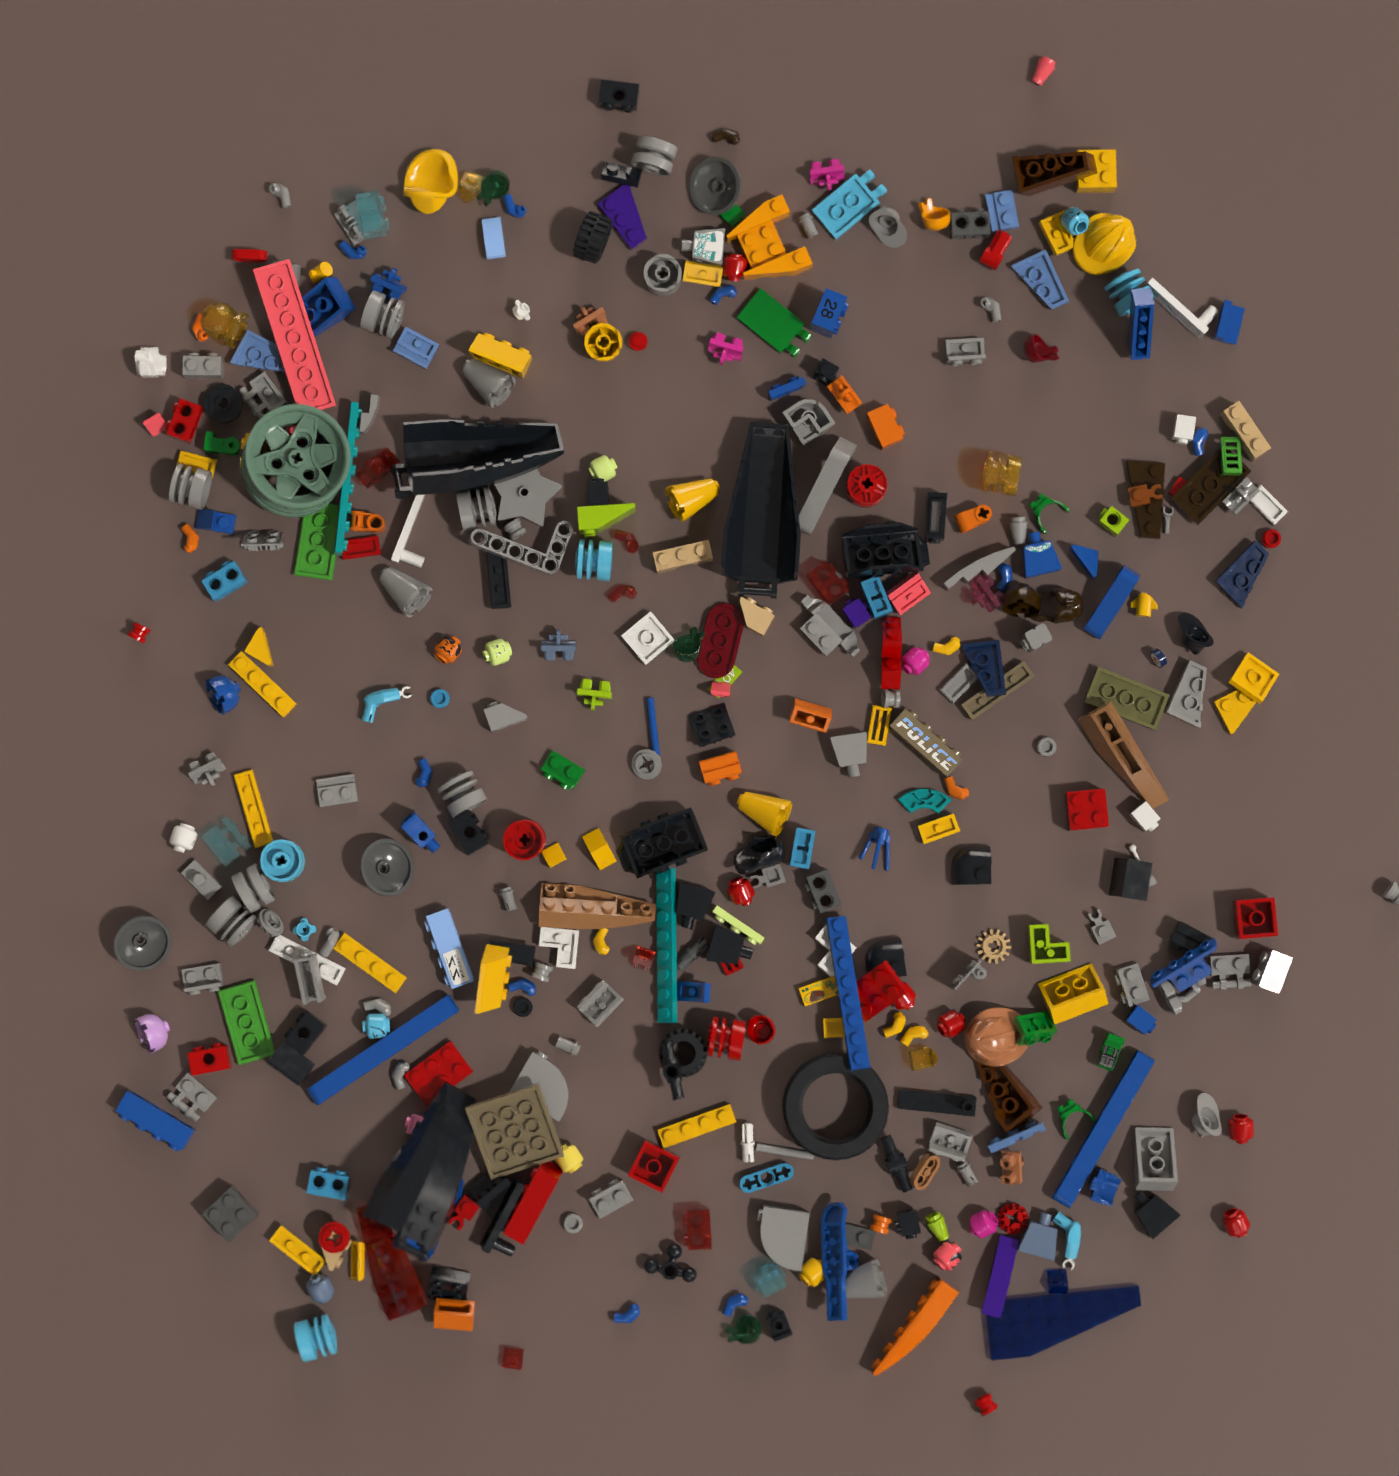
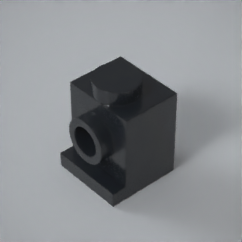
M822 358L813 379L828 386L833 382L839 367Z
M775 1310L768 1314L769 1317L766 1318L775 1342L793 1335L784 1311ZM777 1322L782 1323V1327L780 1329H777L775 1327V1324Z

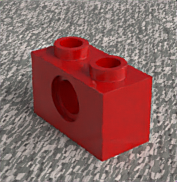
M223 1043L212 1044L211 1049L204 1050V1046L192 1048L193 1052L187 1053L191 1076L232 1068L228 1045L223 1046ZM208 1053L214 1056L212 1064H208L205 1061V1056Z

